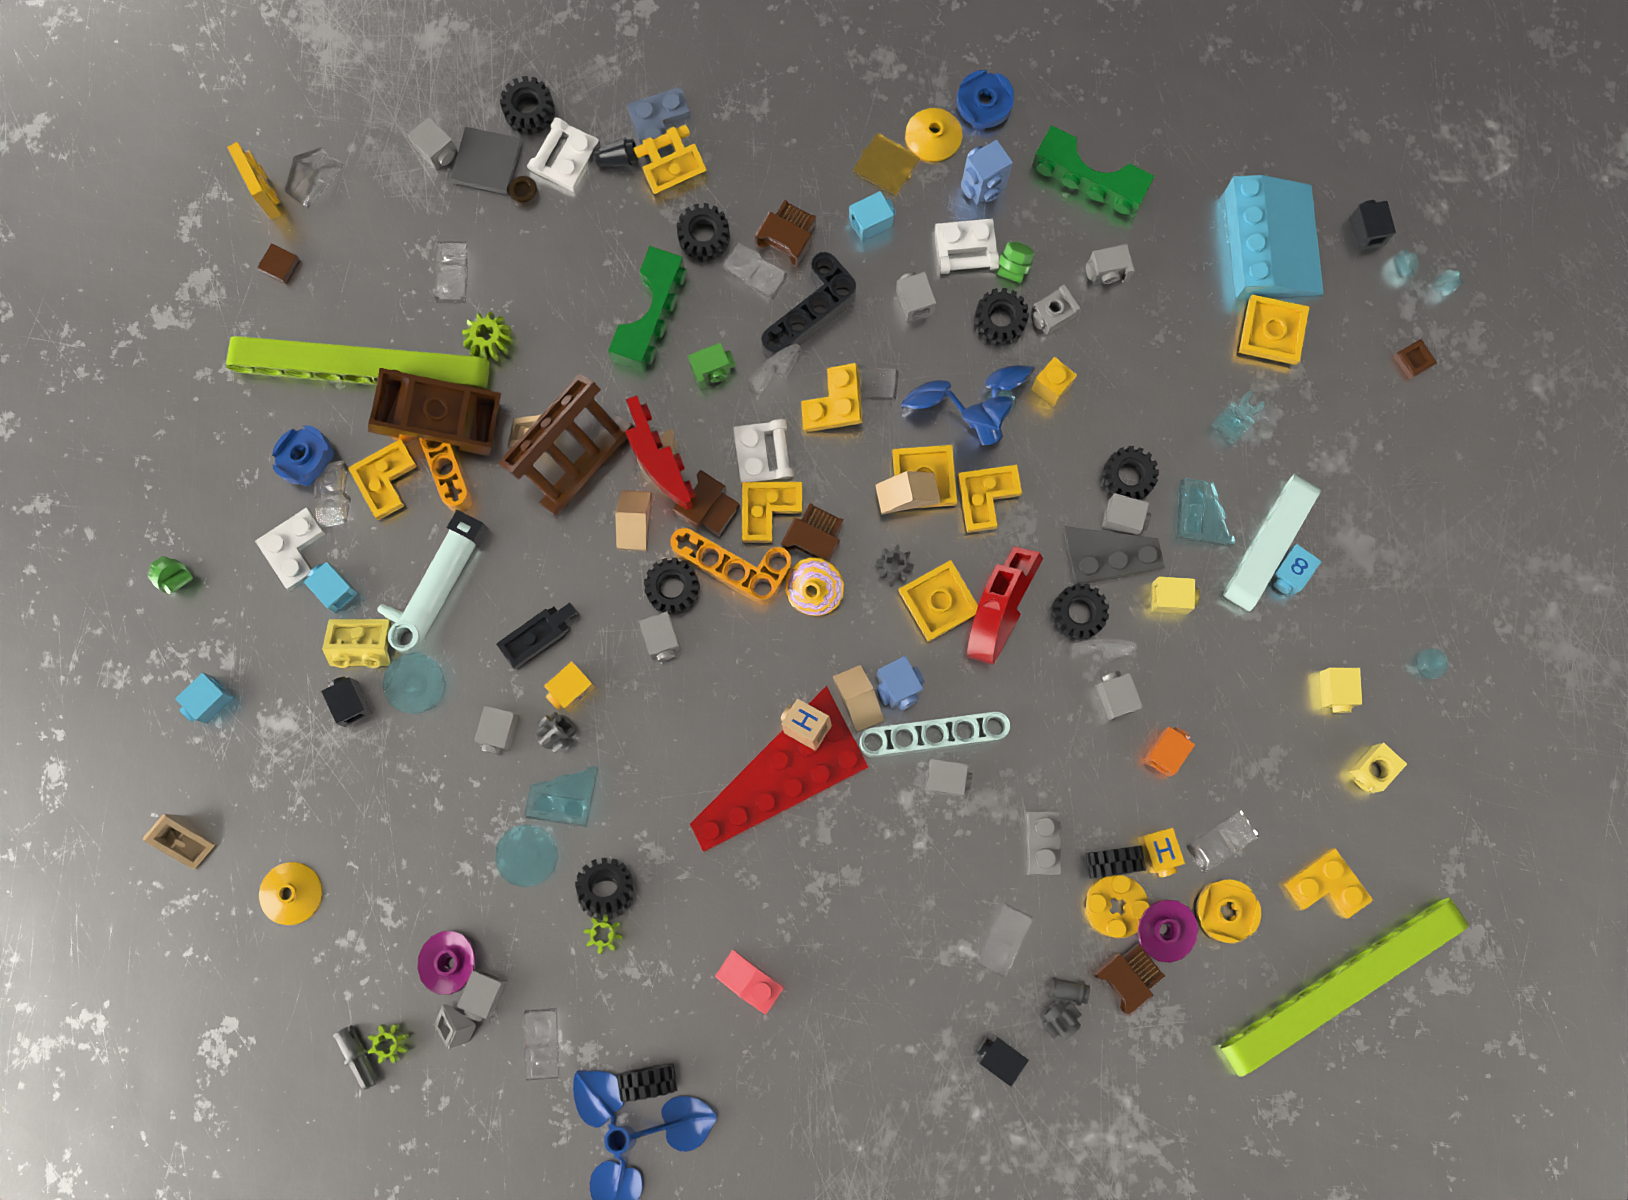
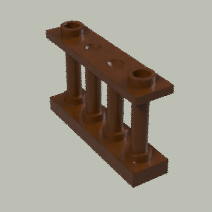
M581 374L577 375L498 462L504 470L518 480L525 474L545 494L538 503L555 516L569 504L573 496L617 447L627 440L625 431L635 427L632 423L618 415L612 419L594 399L601 389L595 382ZM584 408L605 428L594 441L574 422V419ZM564 430L585 450L574 464L554 444V441ZM544 452L565 472L554 486L533 466Z

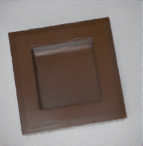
M271 243L257 268L260 272L286 284L300 259L297 255Z
M1422 339L1394 355V358L1409 380L1437 364V361Z

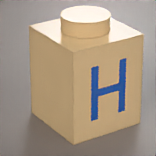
M798 698L793 706H787L781 717V726L784 733L815 751L832 726L828 715Z

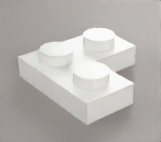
M305 508L255 542L285 588L292 591L304 583L309 577V572L312 570L300 550L325 535V532L311 511Z

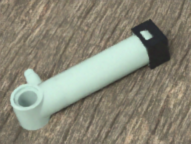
M459 510L455 511L446 527L449 532L405 611L401 612L385 604H381L378 607L379 613L396 622L389 629L388 641L395 650L408 656L415 655L424 648L426 634L475 546L480 547L489 531L483 522ZM411 631L413 633L412 641L407 645H402V635Z

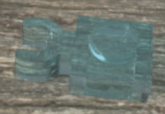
M1252 391L1247 392L1241 398L1239 406L1232 402L1211 424L1232 445L1255 422L1250 416L1258 414L1265 405L1263 401L1256 407L1249 405L1248 399L1252 396Z

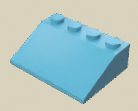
M1265 175L1233 176L1225 190L1235 299H1249L1252 294L1267 298L1322 296L1324 292L1312 185Z

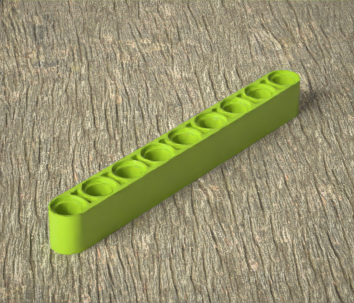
M233 336L229 340L225 367L240 373L377 384L379 368L487 389L490 361L476 356Z
M1451 897L1436 902L1227 1040L1220 1047L1239 1077L1249 1074L1462 933L1469 927V923Z

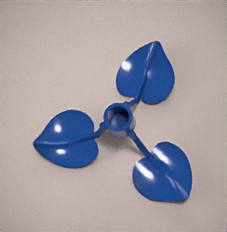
M1014 365L996 370L985 382L988 388H993L992 398L966 409L955 394L949 390L951 387L950 382L944 380L930 381L918 386L906 396L901 407L902 409L904 407L912 409L928 408L941 402L944 397H948L961 411L963 420L968 422L971 428H976L980 443L982 445H991L1003 438L1001 425L1013 405L1011 398L998 396L1000 390H1011L1021 385L1030 377L1035 368L1034 366Z
M577 1071L574 1075L573 1097L579 1116L586 1124L595 1128L605 1125L608 1119H611V1123L608 1125L609 1130L604 1137V1145L620 1161V1164L615 1161H606L595 1168L590 1178L592 1200L640 1199L643 1191L642 1174L635 1168H626L627 1161L623 1156L624 1152L631 1150L635 1146L637 1138L666 1130V1140L672 1148L682 1152L692 1151L703 1144L717 1120L714 1110L704 1101L691 1096H678L665 1103L661 1109L662 1119L665 1124L635 1132L628 1125H616L617 1117L614 1112L620 1110L625 1103L620 1101L617 1076L605 1071Z

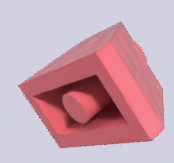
M732 950L715 976L739 997L765 1015L784 988L783 984L734 950Z

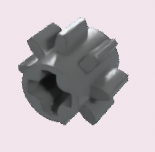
M896 545L895 550L890 552L884 548L883 555L885 559H877L876 565L883 566L879 577L887 575L890 577L891 584L894 583L895 578L899 577L906 581L907 574L905 570H913L914 564L907 563L911 552L902 553L899 551V545ZM892 559L898 560L899 566L897 570H892V565L890 564Z
M554 712L550 716H544L537 722L541 729L536 732L539 743L544 748L553 749L554 752H557L561 748H567L574 742L570 737L575 732L574 725L567 716L558 715L557 712Z
M1057 1000L1042 1014L1047 1020L1042 1026L1053 1039L1059 1035L1063 1040H1067L1081 1027L1077 1019L1082 1014L1071 1001L1064 1005L1061 1000Z

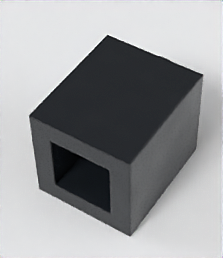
M1365 201L1359 204L1358 208L1350 216L1358 249L1386 245L1396 234L1388 201Z
M350 677L336 678L328 683V688L321 691L335 723L340 726L346 727L372 714L358 681Z
M995 1034L991 1039L986 1037L976 1051L979 1055L976 1061L1010 1087H1012L1029 1059Z

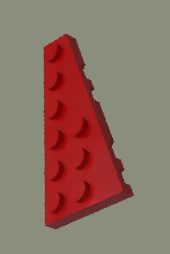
M827 685L809 703L810 706L828 715L832 724L816 751L788 736L782 730L690 823L703 852L868 768Z

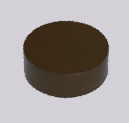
M528 176L514 178L508 187L511 200L517 206L528 207L538 199L539 191L537 185Z

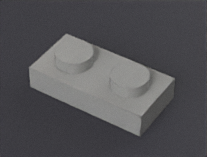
M1027 812L1028 874L1060 875V812Z

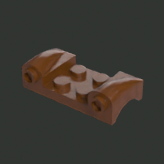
M379 368L376 391L368 423V432L399 438V434L457 445L460 446L461 451L490 456L501 393L489 389L475 388L403 373L398 370Z

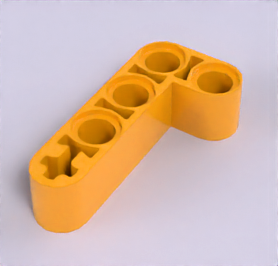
M399 434V438L391 437L395 442L402 439L404 443L418 439L417 437ZM419 438L440 498L453 512L456 510L461 512L467 511L472 506L473 496L454 445L442 443L437 448H431L432 440ZM447 464L453 465L452 471L449 474L441 475L440 472L443 466ZM454 485V487L460 492V494H458L459 500H453L455 498V494L450 486Z
M680 528L672 534L670 539L673 552L680 560L686 561L692 567L760 605L769 604L775 599L792 567L789 552L781 547L770 549L757 568L691 529ZM689 539L691 547L697 550L696 556L694 550L687 546L681 550L679 542L685 543ZM709 553H715L719 556L718 562L714 565L704 564L703 558ZM775 557H781L786 561V565L784 568L776 570L770 566V561ZM734 568H741L745 571V575L740 580H732L728 576L729 572ZM762 582L768 583L771 586V591L766 595H758L754 591L757 584Z

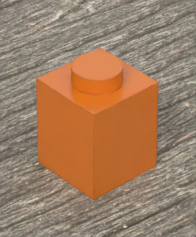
M1167 727L1162 730L1143 760L1167 777H1170L1177 773L1195 744L1189 740L1190 735L1178 727H1174V729Z

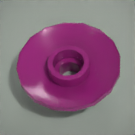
M1164 899L1154 902L1144 911L1139 920L1138 937L1140 945L1150 957L1157 961L1171 963L1182 960L1191 952L1197 941L1198 926L1196 917L1189 907L1179 901ZM1163 924H1166L1167 931L1161 934L1160 928Z
M441 931L431 936L424 943L418 956L417 970L421 982L428 990L438 995H451L462 990L466 986L472 970H475L476 955L473 945L466 936L456 931ZM454 958V966L451 969L449 961Z

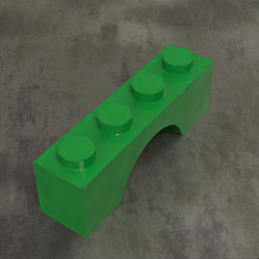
M1052 125L1039 146L1032 167L1036 168L1042 175L1052 176L1062 181L1068 188L1079 189L1087 193L1091 199L1098 202L1103 201L1113 206L1119 213L1129 214L1133 217L1155 177L1130 163L1118 171L1108 173L1089 168L1079 157L1077 137Z
M649 246L639 271L642 283L653 294L651 306L648 312L639 320L629 324H618L608 349L611 361L643 372L647 363L652 364L655 358L657 348L654 345L657 338H662L667 325L665 317L668 311H673L677 300L675 291L678 285H683L687 274L682 256Z

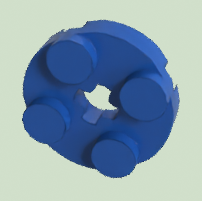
M987 70L975 71L966 76L960 85L956 100L958 111L962 118L972 124L977 130L997 126L1004 122L1012 111L1014 90L1009 80L1002 74L996 72V75L987 73ZM981 94L985 97H992L989 104L980 102Z
M306 425L302 426L305 429L298 431L291 429L284 433L274 446L272 454L275 457L273 469L276 474L291 484H301L303 486H309L314 483L316 477L324 471L328 462L334 456V449L330 446L328 438L315 427ZM303 452L305 455L300 459L298 454Z

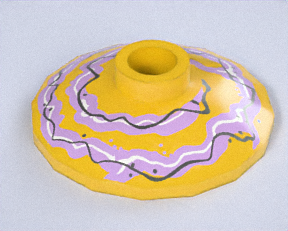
M809 557L798 561L791 567L786 577L785 591L789 601L797 610L807 615L821 616L830 613L840 604L844 595V581L841 573L832 563L822 558ZM808 586L816 587L817 594L809 593Z

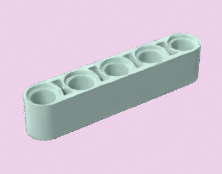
M1293 474L1227 585L1223 597L1249 612L1254 608L1317 500L1321 488L1299 475Z
M989 712L874 727L862 733L859 740V748L863 755L869 758H879L1000 741L1008 734L1010 722L1003 713ZM994 719L1001 723V734L993 735L988 731L987 723L989 720ZM961 723L969 725L972 729L971 738L963 739L959 737L956 732L957 725ZM931 727L939 729L942 733V740L938 743L930 742L926 737V730ZM901 731L909 733L912 738L911 745L907 747L899 746L896 743L895 735ZM870 735H875L880 738L882 747L877 751H870L865 746V739Z

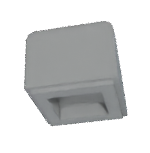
M448 1004L442 1005L435 1022V1026L448 1049L469 1042L476 1027L472 1020Z

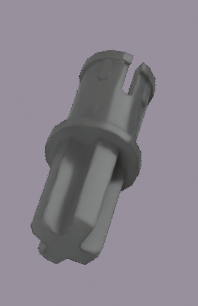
M353 1025L334 1034L333 1036L346 1059L344 1064L345 1066L350 1065L360 1087L366 1090L377 1084L378 1078L366 1056L368 1049L364 1050Z

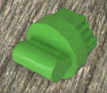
M1008 242L999 258L1001 266L997 275L1021 284L1024 275L1029 273L1035 253L1025 244Z
M162 556L150 564L148 577L154 586L164 593L171 594L193 580L187 567L176 559Z

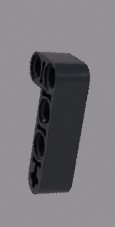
M820 252L812 259L811 277L819 289L763 332L761 337L762 351L768 360L780 361L854 303L856 282L831 253ZM821 266H826L831 271L823 274L817 271V269ZM844 287L850 292L846 295H840L836 290ZM817 305H824L827 307V310L823 313H818L813 308ZM795 322L805 325L799 331L793 330L790 326Z

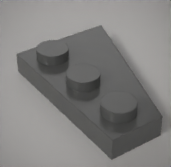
M1068 526L1062 528L1074 584L1080 583V585H1083L1085 583H1094L1165 568L1158 538Z

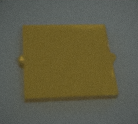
M876 133L867 149L864 148L862 150V157L854 167L853 173L896 197L905 181L910 180V173L920 157L883 135Z

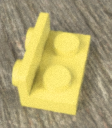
M329 619L322 648L328 664L338 668H346L348 666H366L369 668L389 666L391 659L387 650L389 645L388 632L392 627L390 619Z

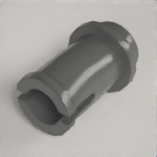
M1052 977L1049 997L1077 1002L1078 1006H1081V1003L1088 1004L1090 985H1086L1085 981L1081 980L1080 983Z

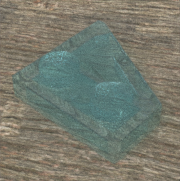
M1190 478L1182 479L1180 481L1176 538L1228 547L1235 545L1234 535L1230 536L1224 519L1227 517L1223 507L1218 502V493L1214 483Z
M587 767L585 771L572 775L565 774L556 777L553 781H542L530 785L524 813L525 818L587 827L598 772L597 767Z

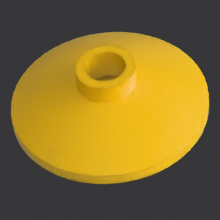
M939 108L924 109L916 113L908 122L905 134L906 143L910 151L921 160L927 162L945 161L958 151L962 142V128L959 121L950 112ZM937 128L940 131L938 133H932L930 129Z
M298 862L280 864L269 871L261 883L259 891L261 907L264 913L276 923L282 925L300 924L308 920L319 908L322 900V884L316 872L305 864ZM287 887L292 891L289 899L283 897V891Z

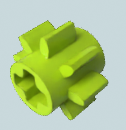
M605 914L603 922H599L597 918L592 917L591 921L594 926L592 929H585L583 931L586 934H590L591 938L586 946L597 945L598 954H602L604 947L607 945L612 951H615L616 945L613 942L616 939L624 938L622 934H617L616 929L621 925V922L610 923L607 914ZM599 927L610 929L611 932L607 935L609 938L608 942L605 939L598 940L597 936L600 934Z
M398 1023L394 1024L389 1031L385 1024L379 1025L378 1030L380 1034L368 1037L369 1040L373 1041V1048L368 1051V1054L375 1053L378 1055L379 1064L383 1063L388 1056L390 1061L395 1063L399 1061L398 1052H407L409 1050L407 1046H404V1039L409 1034H401L398 1031ZM392 1038L394 1044L390 1048L385 1049L383 1043L387 1039Z

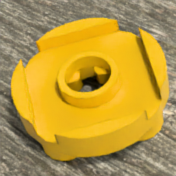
M1113 875L1097 880L1090 887L1085 909L1087 919L1095 930L1106 936L1123 938L1138 932L1139 920L1144 911L1149 907L1147 894L1138 882L1124 875ZM1113 898L1117 901H1124L1122 907L1124 912L1121 915L1118 912L1112 914L1109 910L1112 907L1110 901Z
M1227 879L1209 883L1197 899L1196 916L1198 926L1216 941L1223 943L1240 942L1257 930L1261 920L1260 903L1256 900L1255 895L1252 893L1253 891L1240 881ZM1227 902L1232 903L1231 908L1236 910V915L1229 916L1228 920H1226L1221 912V907L1226 906Z

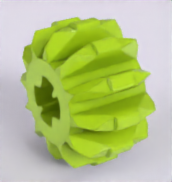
M489 311L486 317L483 318L481 313L477 312L476 318L478 320L474 322L467 319L466 323L469 329L462 330V335L466 338L463 341V346L465 349H470L469 354L471 356H480L487 360L489 356H492L494 361L498 362L499 356L497 354L501 352L508 355V349L505 345L513 344V339L509 336L512 333L510 325L505 324L506 321L501 315L495 318L493 312ZM487 334H489L491 337L488 340H486L484 337Z

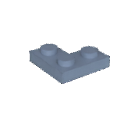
M681 87L627 104L640 145L643 144L642 140L649 137L654 139L665 134L666 128L664 125L690 117V111ZM670 144L659 149V155L672 151V145Z

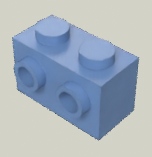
M997 139L985 147L978 146L967 155L961 187L968 198H972L977 205L985 200L986 202L993 201L1007 186L1013 162Z
M906 656L878 669L875 677L879 684L876 691L884 706L889 704L892 710L899 707L903 711L917 704L919 695L923 690L922 684L925 683L918 667L912 668Z

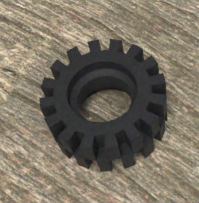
M522 76L523 82H519L518 78L513 79L514 86L508 83L505 86L507 92L503 90L501 92L502 99H500V105L510 127L513 126L517 132L522 129L523 134H528L529 129H532L533 134L538 133L537 127H540L542 131L545 130V122L551 124L553 121L551 115H555V106L549 88H546L543 81L538 83L535 77H532L531 82H529L527 76ZM525 98H535L538 101V107L530 113H521L517 110L518 103Z
M699 203L694 204V210L692 211L689 207L686 208V215L681 213L679 216L680 223L677 222L676 226L681 249H684L688 257L692 254L693 259L697 261L699 257H702L703 261H708V256H712L713 260L718 258L717 253L723 254L725 252L724 246L728 247L730 238L729 223L725 219V214L723 211L719 213L718 207L714 205L710 209L708 203H704L703 208H699ZM703 223L711 225L715 232L710 240L698 241L693 237L692 231L695 226Z
M995 288L992 289L991 294L987 292L984 294L983 299L979 300L974 315V325H977V333L983 334L982 339L984 341L989 338L991 339L990 344L995 345L996 341H998L1000 346H1004L1007 341L1011 344L1015 342L1016 338L1019 339L1029 318V313H1027L1028 305L1027 303L1023 304L1024 298L1022 295L1017 298V292L1014 290L1010 294L1007 293V288H1002L1001 292H998V289ZM998 307L1008 309L1012 314V322L1007 326H997L990 318L992 310Z
M1128 446L1127 449L1122 447L1116 453L1114 452L1105 463L1101 473L1103 475L1101 482L1102 485H1106V493H1116L1138 500L1146 498L1157 484L1158 479L1156 478L1159 475V469H1155L1158 465L1156 460L1151 461L1150 459L1152 454L1148 452L1145 455L1142 453L1143 448L1139 447L1137 450H1134V446ZM1124 465L1137 467L1141 474L1140 482L1136 485L1123 483L1119 477L1120 468Z
M664 558L661 563H654L652 570L649 569L647 571V578H644V591L649 602L656 610H660L662 613L668 611L672 615H677L681 611L682 614L687 612L688 607L692 608L695 605L694 601L699 597L700 584L695 570L686 561H678V558H672V560ZM668 576H677L684 583L683 591L676 597H667L660 589L662 581Z
M1077 583L1072 587L1068 586L1058 595L1053 603L1054 607L1051 610V616H1054L1053 624L1058 626L1059 629L1057 631L1060 634L1063 632L1066 634V638H1075V641H1081L1082 639H1090L1104 628L1105 622L1109 618L1107 610L1110 608L1109 603L1106 604L1104 601L1106 599L1105 595L1098 593V588L1092 589L1090 584L1085 583L1083 586H1080V583ZM1082 601L1089 605L1091 608V618L1088 622L1077 623L1072 620L1069 615V607L1073 602Z
M1142 845L1085 853L1090 879L1146 871Z
M602 858L601 864H598L596 859L592 860L591 868L587 864L582 867L583 873L579 872L577 881H575L578 903H580L583 912L587 910V915L593 917L596 913L598 920H603V914H607L608 920L614 919V912H617L618 916L623 914V907L628 910L631 906L630 900L633 901L634 888L630 870L626 869V865L621 863L618 866V860L613 858L611 864L608 863L607 858ZM602 881H612L617 885L616 891L606 897L596 896L593 893V888Z
M673 1063L647 1066L617 1074L621 1102L645 1100L678 1091Z

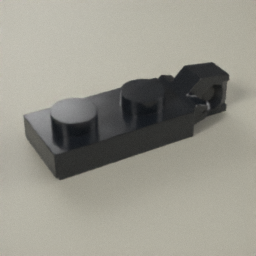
M570 602L558 611L554 606L548 610L544 609L497 642L496 645L512 668L516 670L565 635L564 633L570 629L567 624L579 616V613Z

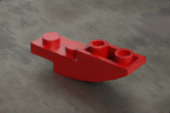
M637 395L626 399L636 427L626 430L625 433L642 468L670 499L686 510L693 509L691 499L696 498L690 480L684 482L680 472L684 471L685 468L680 454L673 455L670 446L662 448L663 445L658 431L651 432L648 421L653 419L647 403L640 404Z
M1014 546L1004 565L996 564L975 614L966 654L968 658L992 665L995 664L1021 615L1017 607L1043 560L1040 552Z

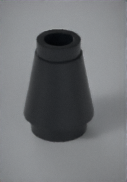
M624 137L594 149L597 166H632V163L638 162V158L633 150L636 147L634 139L627 140Z

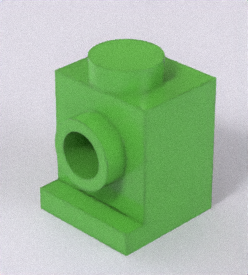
M721 342L688 355L689 364L700 391L706 389L705 383L709 381L711 383L722 381L727 377V374L731 373L730 369L736 367L730 350L724 351Z

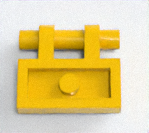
M686 124L678 128L673 126L667 129L665 134L654 139L651 137L642 140L643 144L633 148L638 159L649 155L652 163L643 166L642 169L653 194L707 171L696 144L694 143L684 148L681 139L690 136ZM672 144L675 152L661 158L658 150Z

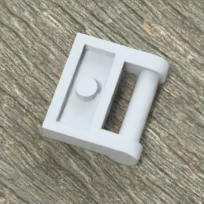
M555 117L550 125L551 131L536 157L531 158L527 167L533 173L574 192L594 157V149L600 147V140ZM561 135L567 137L568 139L552 167L546 166L545 163Z
M993 219L935 224L940 274H950L952 270L989 267V270L999 269V256L996 247ZM987 251L986 256L949 259L948 254Z
M777 419L767 423L733 427L741 487L742 482H781L794 478L793 469L789 467L785 438V431H787L786 420ZM767 434H773L778 467L775 471H769L764 437Z

